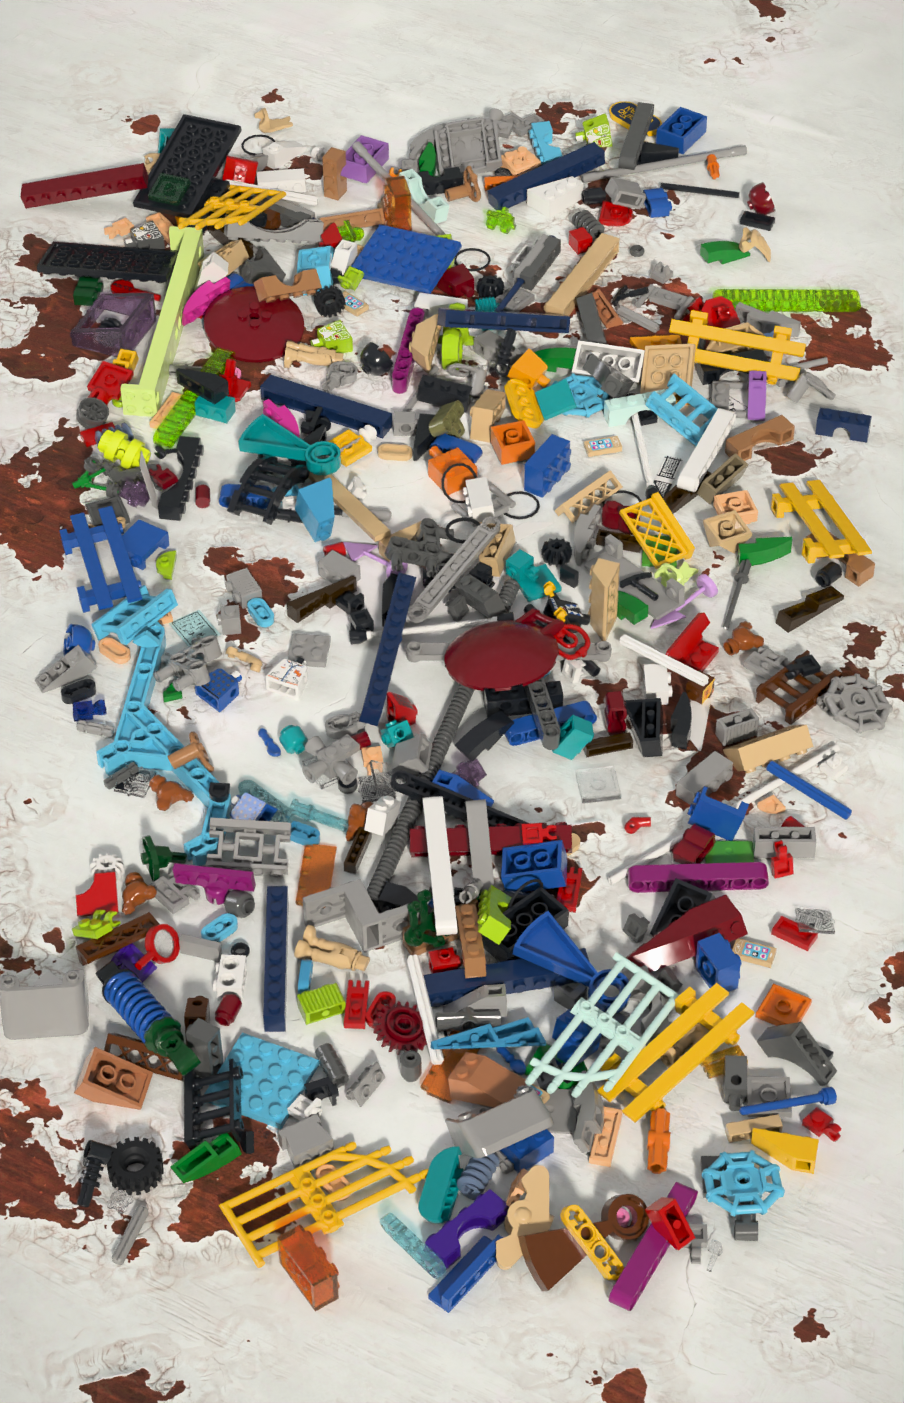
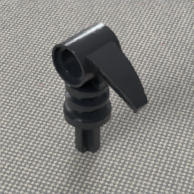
M513 329L507 330L504 341L498 345L500 350L497 351L499 355L495 357L497 362L493 363L489 368L491 376L495 378H507L511 369L509 367V357H512L511 352L515 351L513 343L517 334ZM498 365L502 368L501 373L497 370Z
M93 1140L87 1142L83 1154V1165L87 1168L86 1170L82 1169L81 1174H85L84 1178L80 1177L78 1179V1183L82 1185L77 1205L82 1207L90 1206L94 1188L100 1187V1182H97V1178L101 1179L102 1176L99 1174V1171L104 1169L101 1164L106 1165L109 1162L112 1146Z

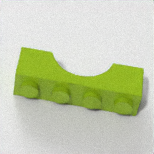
M491 885L488 890L484 889L479 896L478 932L499 945L511 929V921L503 912L508 909L512 897Z

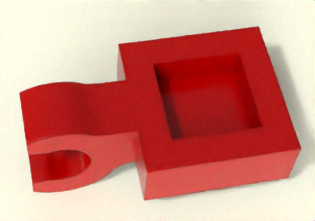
M700 297L696 298L689 305L688 310L690 313L683 318V321L690 322L691 310L701 311L704 302Z
M782 840L774 842L776 856L771 857L772 876L776 879L794 874L793 857L790 853L787 854V846H783Z
M817 1107L802 1120V1125L818 1137L824 1133L834 1142L841 1137L838 1132L842 1128L838 1124L833 1123L834 1119Z

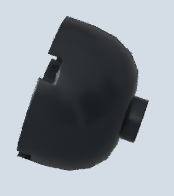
M369 342L361 352V368L368 375L381 376L393 367V362L384 350L382 352L377 349L379 346L373 342Z

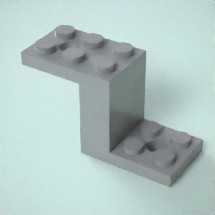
M361 879L303 897L304 924L306 927L308 924L318 927L346 917L363 952L403 940L402 928L410 925V916L407 908L408 904L379 914ZM420 912L417 913L418 921H420Z

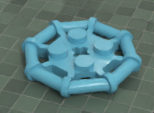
M572 373L569 377L562 379H567L577 406L572 410L562 413L563 415H578L589 418L590 415L604 410V400H609L610 395L600 389L602 387L601 384L593 376H581Z
M754 1150L739 1153H726L724 1151L702 1172L707 1192L706 1199L708 1202H713L725 1209L734 1217L741 1214H766L775 1201L783 1197L785 1193L779 1173L780 1167L762 1158ZM754 1163L760 1166L759 1169L754 1167ZM723 1165L727 1166V1169L725 1171L724 1169L722 1171H718ZM767 1176H770L772 1178L773 1184L767 1183ZM714 1179L720 1181V1187H714ZM744 1179V1181L748 1183L741 1184L740 1180ZM764 1192H769L770 1194H769L768 1197L763 1201V1200L761 1199V1198H762V1194H763ZM726 1195L729 1201L725 1200L721 1196ZM740 1202H754V1203H755V1204H752V1205H739Z

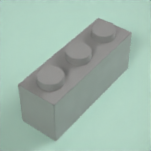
M714 751L677 781L676 796L689 805L691 803L696 804L693 803L697 791L701 793L705 786L708 788L705 795L708 796L712 792L717 791L725 781L731 779L733 775V762Z
M754 827V858L775 857L774 842L781 840L783 841V846H787V854L790 853L793 858H815V827Z

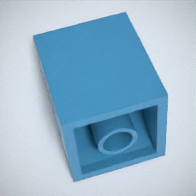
M330 477L298 489L295 510L314 542L327 540L332 533L335 515L332 480Z

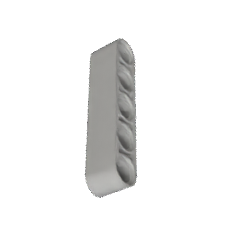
M486 799L466 801L473 880H480L483 883V889L479 894L484 889L488 890L491 885L494 886Z

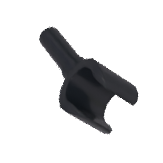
M160 445L154 448L157 451L154 454L159 459L165 458L167 454L177 453L176 448L164 449Z

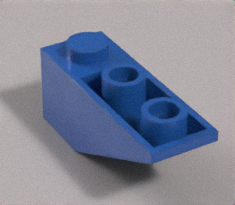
M439 770L432 783L470 799H486L487 806L492 807L494 803L492 798L456 774Z

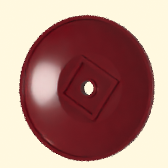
M255 286L240 287L219 295L210 303L204 316V331L209 342L222 354L243 362L262 363L285 356L287 341L300 343L304 333V318L299 307L290 298L282 301L278 298L270 303H266V301L259 302Z

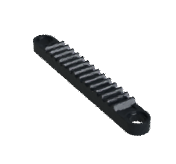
M398 770L392 774L390 784L395 791L409 796L412 801L416 799L420 804L425 797L443 796L444 811L447 815H454L455 819L461 818L462 822L467 821L466 801L473 799L406 771ZM396 779H404L406 783L399 784L396 782ZM486 805L488 827H495L496 824H506L507 826H515L518 823L530 824Z

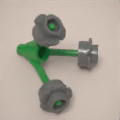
M95 457L85 459L84 468L86 471L77 481L73 482L75 489L79 487L95 488L106 491V496L111 498L121 494V487L116 482L109 483L107 487L92 484V478L103 473L105 476H108L111 469L115 467L112 461L104 459L100 463Z

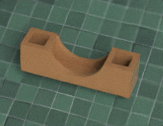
M316 269L304 270L296 274L292 286L283 284L276 275L262 277L254 282L259 302L266 301V303L273 302L280 298V301L286 300L290 296H293V298L301 297L303 294L311 296L316 294L318 289L322 288Z
M780 415L726 439L725 453L729 457L736 453L746 461L752 458V448L756 444L770 442L782 445L793 440L795 426L783 415Z
M812 533L806 536V538H811L813 542H818ZM830 533L834 540H840L839 538ZM852 553L844 554V557L835 558L845 564V578L858 587L874 576L875 563L864 555ZM825 556V557H816V558H817V559L827 558L828 556Z
M476 904L455 906L457 932L461 942L465 979L486 976V960L482 936L478 932Z

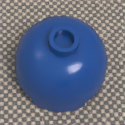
M69 624L66 633H69L67 639L64 638V656L77 645H80L90 655V652L95 649V640H92L91 632L84 626Z

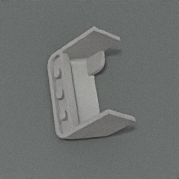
M523 1085L519 1086L516 1090L517 1093L513 1095L514 1099L478 1115L465 1112L460 1114L457 1120L445 1119L454 1146H459L462 1154L473 1158H482L553 1126L554 1122L535 1089Z

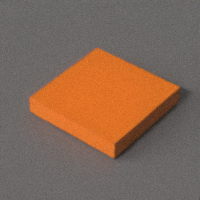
M773 983L756 1011L755 1017L775 1026L801 1022L812 1003V999Z

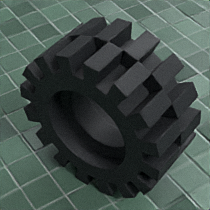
M326 286L325 290L321 288L320 292L317 291V296H314V304L321 316L327 317L328 315L329 318L333 314L337 316V312L340 314L342 313L341 309H345V298L338 287L330 286L328 288ZM335 299L332 303L325 304L328 300Z

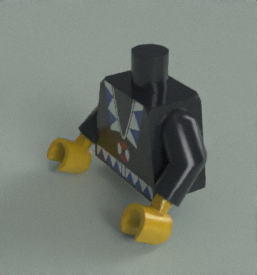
M548 581L543 586L544 593L548 596L543 611L544 615L553 619H560L566 625L575 624L579 627L581 625H589L590 615L582 614L578 604L560 600L556 592H554L556 587L551 581ZM567 629L571 633H578L575 630Z

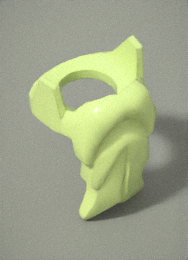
M683 562L679 569L668 563H663L654 573V578L662 577L661 584L666 588V581L671 578L684 586V583L691 576L698 573V569L689 568L687 562Z

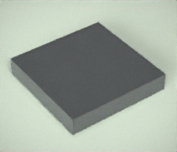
M120 496L85 504L90 520L95 527L103 525L98 509L109 506L113 507L116 518L124 517L126 520L125 524L130 523L129 515Z

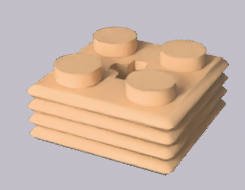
M523 146L501 155V168L509 169L512 176H520L541 165V161Z
M748 490L714 496L713 506L718 515L736 510L745 524L758 521V510Z

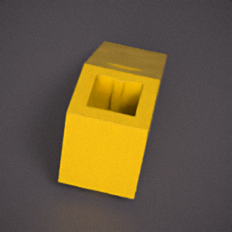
M753 1128L751 1144L791 1170L814 1174L819 1139Z

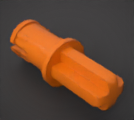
M710 154L707 156L708 159H706L708 163L707 170L710 172L712 179H716L720 176V166L717 163L716 156Z

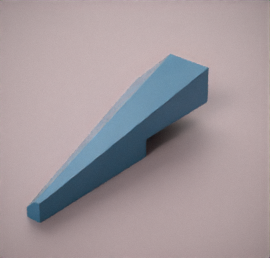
M529 1017L492 1028L491 1024H487L431 1041V1049L546 1046V1040L538 1027L534 1028Z

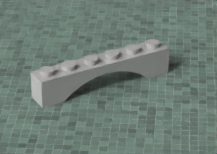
M304 219L292 227L281 230L263 229L250 222L242 226L238 223L224 226V235L230 240L244 238L246 241L260 239V241L269 242L270 239L281 243H285L286 240H292V243L307 241L309 244H317V242H321L324 223L317 219Z

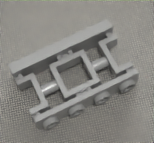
M210 818L209 836L211 838H219L218 854H207L206 866L250 871L255 876H262L263 873L271 874L274 877H283V874L288 875L289 860L279 858L280 842L291 841V823ZM224 832H236L235 843H224ZM264 834L276 835L275 846L264 845ZM240 839L258 840V857L239 856ZM223 851H234V862H222ZM263 853L274 854V865L262 864Z

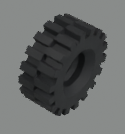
M134 1137L133 1141L126 1138L123 1144L121 1141L116 1143L117 1148L112 1147L111 1157L107 1163L108 1176L114 1188L118 1187V1191L121 1193L126 1190L127 1195L131 1196L132 1192H136V1195H141L143 1190H145V1193H148L151 1186L155 1189L158 1186L157 1181L161 1182L162 1174H164L160 1148L156 1147L153 1141L148 1143L147 1138L139 1141V1137ZM139 1163L144 1165L139 1171L127 1170V1167L131 1164Z

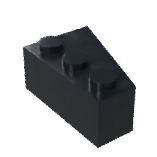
M661 698L625 700L626 719L642 756H662L664 714Z

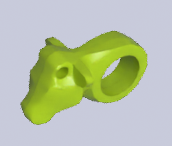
M461 303L449 305V308L466 309L465 305ZM443 327V335H439L437 343L442 344L443 370H447L448 366L455 363L462 364L463 346L474 345L475 337L469 335V328Z

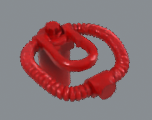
M564 624L563 629L554 635L557 643L569 649L576 647L578 644L577 636L567 630L572 629L582 635L585 644L571 655L559 649V655L567 660H575L578 657L584 658L591 644L588 634L584 629L575 624ZM565 634L568 637H571L574 640V643H565L563 641V637L565 636Z

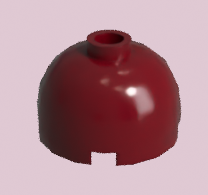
M764 182L752 187L747 204L750 210L754 209L758 214L767 215L776 210L774 209L775 206L769 192L765 190Z

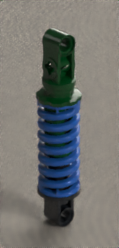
M110 961L95 973L103 984L102 996L105 1001L111 1004L116 1012L126 1021L149 1051H153L163 1057H168L183 1077L201 1064L192 1049L188 1048L184 1043L181 1024L166 1011L155 996L140 982L134 971L130 969L120 970L113 961Z

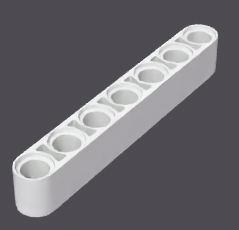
M721 408L717 409L678 478V488L691 492L697 491L735 423L736 412Z

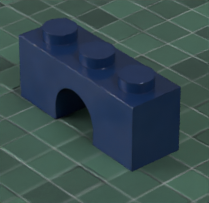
M820 407L815 434L833 437L835 429L845 428L850 432V440L867 443L872 416Z

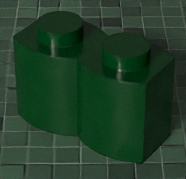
M80 277L73 293L74 305L95 306L96 302H99L100 292H103L104 288L101 278Z

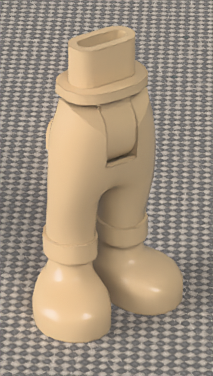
M287 341L284 368H290L294 360L313 365L330 366L331 363L343 361L344 353H336V350H330L327 347H314L304 343L297 344L293 341Z
M309 924L305 928L303 940L300 939L294 953L295 958L298 959L309 958L314 962H321L339 969H351V971L356 969L365 971L370 962V957L364 956L361 951L358 952V950L349 945L329 941L324 938L319 939L316 936V928Z
M698 1022L660 1057V1060L670 1068L684 1055V1051L690 1045H692L690 1047L692 1048L709 1030Z

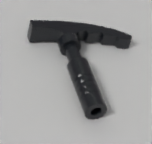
M624 285L616 293L612 303L615 307L620 300L647 294L649 289L644 287L624 294L628 289L627 285Z
M652 572L640 573L620 581L621 588L632 585L654 601L659 597L657 593L645 585L639 584V580L651 578Z

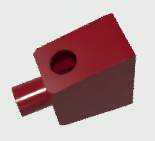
M461 263L447 269L437 283V287L451 297L459 298L466 295L470 298L475 293L474 276Z

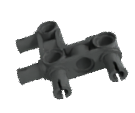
M424 518L421 521L416 533V541L393 536L390 538L384 553L391 560V569L393 571L395 569L396 571H401L403 569L402 562L425 566L426 575L432 578L438 574L437 564L447 563L454 555L453 553L441 550L440 538L450 539L446 535V528L439 527L430 518ZM449 529L450 535L454 537V529Z

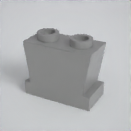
M611 177L605 188V192L611 197L613 204L640 210L647 197L641 191L637 182Z
M421 732L412 739L396 744L391 767L392 773L402 770L417 775L418 773L422 774L428 771L432 744Z
M317 1114L278 1131L279 1146L282 1150L287 1149L294 1169L334 1150L333 1138L323 1129L321 1119Z

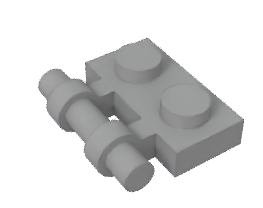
M511 288L506 289L504 294L498 295L495 298L496 303H500ZM520 289L503 311L519 312L535 300V295Z
M760 646L757 652L754 651L744 661L743 667L768 680L791 662L785 656H779L773 653V650Z
M173 871L169 874V880L162 876L150 884L157 890L155 898L172 914L187 906L190 897L194 900L200 898V894L195 886L176 883Z

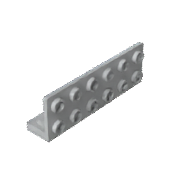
M611 534L605 537L606 551L584 564V567L590 571L591 566L596 564L598 558L620 563L619 591L628 593L648 605V614L656 620L685 604V587L673 578L666 581L667 588L652 577L639 580V584L645 585L659 595L656 601L632 585L621 588L620 581L645 572L623 557V543Z

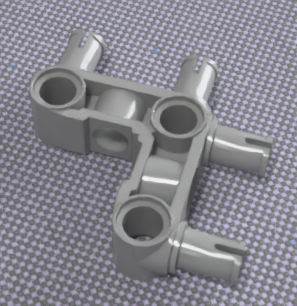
M214 635L204 638L196 636V638L192 639L191 646L173 655L170 653L163 654L161 662L166 664V666L153 673L155 680L160 683L171 676L179 678L173 681V686L178 692L190 685L202 686L210 682L211 679L205 663L222 655L217 637Z

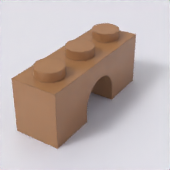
M331 147L322 157L324 197L338 201L347 191V178L340 176L343 167L346 165V151Z

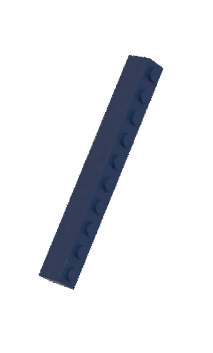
M398 573L361 711L360 722L378 727L417 577Z

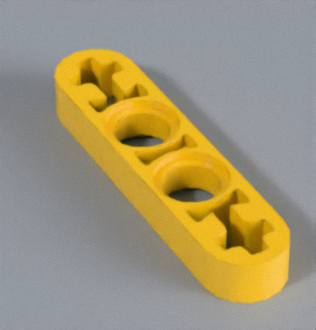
M565 1206L560 1214L564 1225L602 1276L607 1280H618L624 1270V1266L579 1206ZM569 1211H570V1212H571V1211H575V1213H576V1214L574 1215L575 1220H574V1219L569 1220V1218H568V1217L570 1216ZM584 1227H587L591 1233L588 1240H584L581 1237V1230ZM598 1245L604 1249L602 1258H597L594 1254L595 1247ZM610 1266H616L614 1270L616 1274L609 1273L611 1271Z

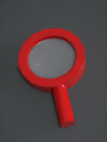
M159 924L149 929L145 938L147 953L135 963V967L141 970L151 960L158 964H165L176 959L179 954L180 945L178 934L173 927L168 924Z

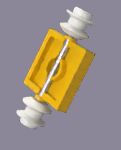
M365 425L364 429L360 428L358 431L359 436L348 429L328 441L340 448L341 464L347 467L372 451V445L369 443L377 438V432L373 426ZM321 455L318 456V459H326L330 456Z

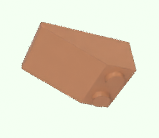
M94 1047L86 1057L74 1094L97 1103L140 1110L153 1072Z
M468 1052L464 1054L448 1077L451 1099L493 1108L514 1099L513 1095L517 1093L516 1090L519 1086H527L525 1079L487 1056Z

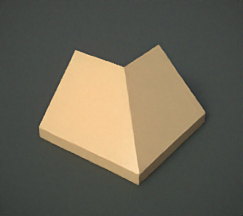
M736 510L703 520L710 547L721 546L735 554L738 550V544H744L752 536V532Z

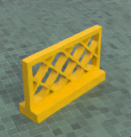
M659 492L652 494L651 498L620 510L619 514L655 569L660 568L663 563L670 564L682 558L687 560L692 557L695 550L694 545ZM649 505L652 509V514L641 511L642 507ZM627 513L638 514L637 519L629 518ZM639 516L650 518L649 524L638 521ZM652 519L660 521L661 528L651 525ZM636 526L647 528L646 533L638 532ZM649 529L659 532L658 538L647 535ZM661 533L669 535L671 538L670 542L660 539ZM646 539L656 542L655 548L647 546L645 543ZM658 543L668 546L667 552L657 549ZM670 547L678 549L680 554L669 553ZM655 553L665 556V560L658 562L654 557Z

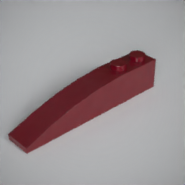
M722 895L687 910L683 916L674 920L667 928L653 936L654 938L642 944L625 958L638 967L647 966L650 973L696 956L697 942L720 933L724 940L727 939L728 942L748 935L741 913L727 895Z

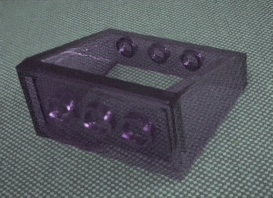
M101 294L94 301L91 308L87 310L83 318L79 320L75 328L71 330L72 346L118 357L120 349L134 351L156 322L154 294ZM104 310L129 316L121 328H90Z

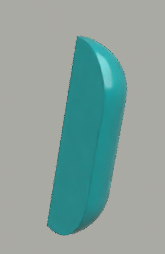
M459 1146L444 1149L434 1157L430 1164L418 1209L422 1217L431 1223L442 1224L444 1221H449L459 1191L457 1181L464 1168H460L459 1155H462Z

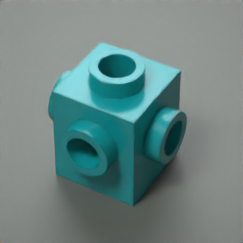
M407 720L390 721L385 724V728L380 730L382 733L381 739L388 748L395 747L397 743L414 738Z

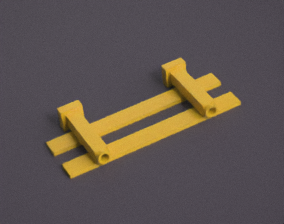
M691 310L690 322L671 320L669 333L689 336L687 344L694 343L696 345L694 363L747 373L749 371H767L766 382L771 385H776L778 378L795 382L799 378L801 368L781 365L783 354L797 357L804 356L806 344L790 341L791 328L775 326L773 338L707 326L708 313ZM701 338L773 352L771 362L698 349L699 340Z
M821 480L806 481V485L813 495L802 496L793 482L780 484L779 487L785 494V498H782L779 493L772 494L771 511L776 518H784V512L797 511L818 541L813 542L811 538H803L802 556L808 564L815 563L816 557L828 556L831 559L844 557V554L852 553L857 555L872 554V550L867 545L865 539L862 538ZM824 508L845 539L834 540L812 509Z
M716 983L697 1000L696 991L689 986L675 999V1010L680 1016L640 1051L611 1091L605 1092L603 1090L605 1084H603L597 1092L609 1102L616 1098L624 1089L635 1099L622 1110V1113L634 1123L649 1110L664 1109L666 1103L663 1102L662 1098L723 1042L733 1046L739 1041L740 1035L737 1033V1030L754 1015V1011L741 1002L722 1019L712 1010L729 995V992ZM698 1022L709 1030L703 1038L649 1087L638 1079L646 1069ZM614 1053L603 1064L600 1071L617 1069L622 1062L621 1057Z

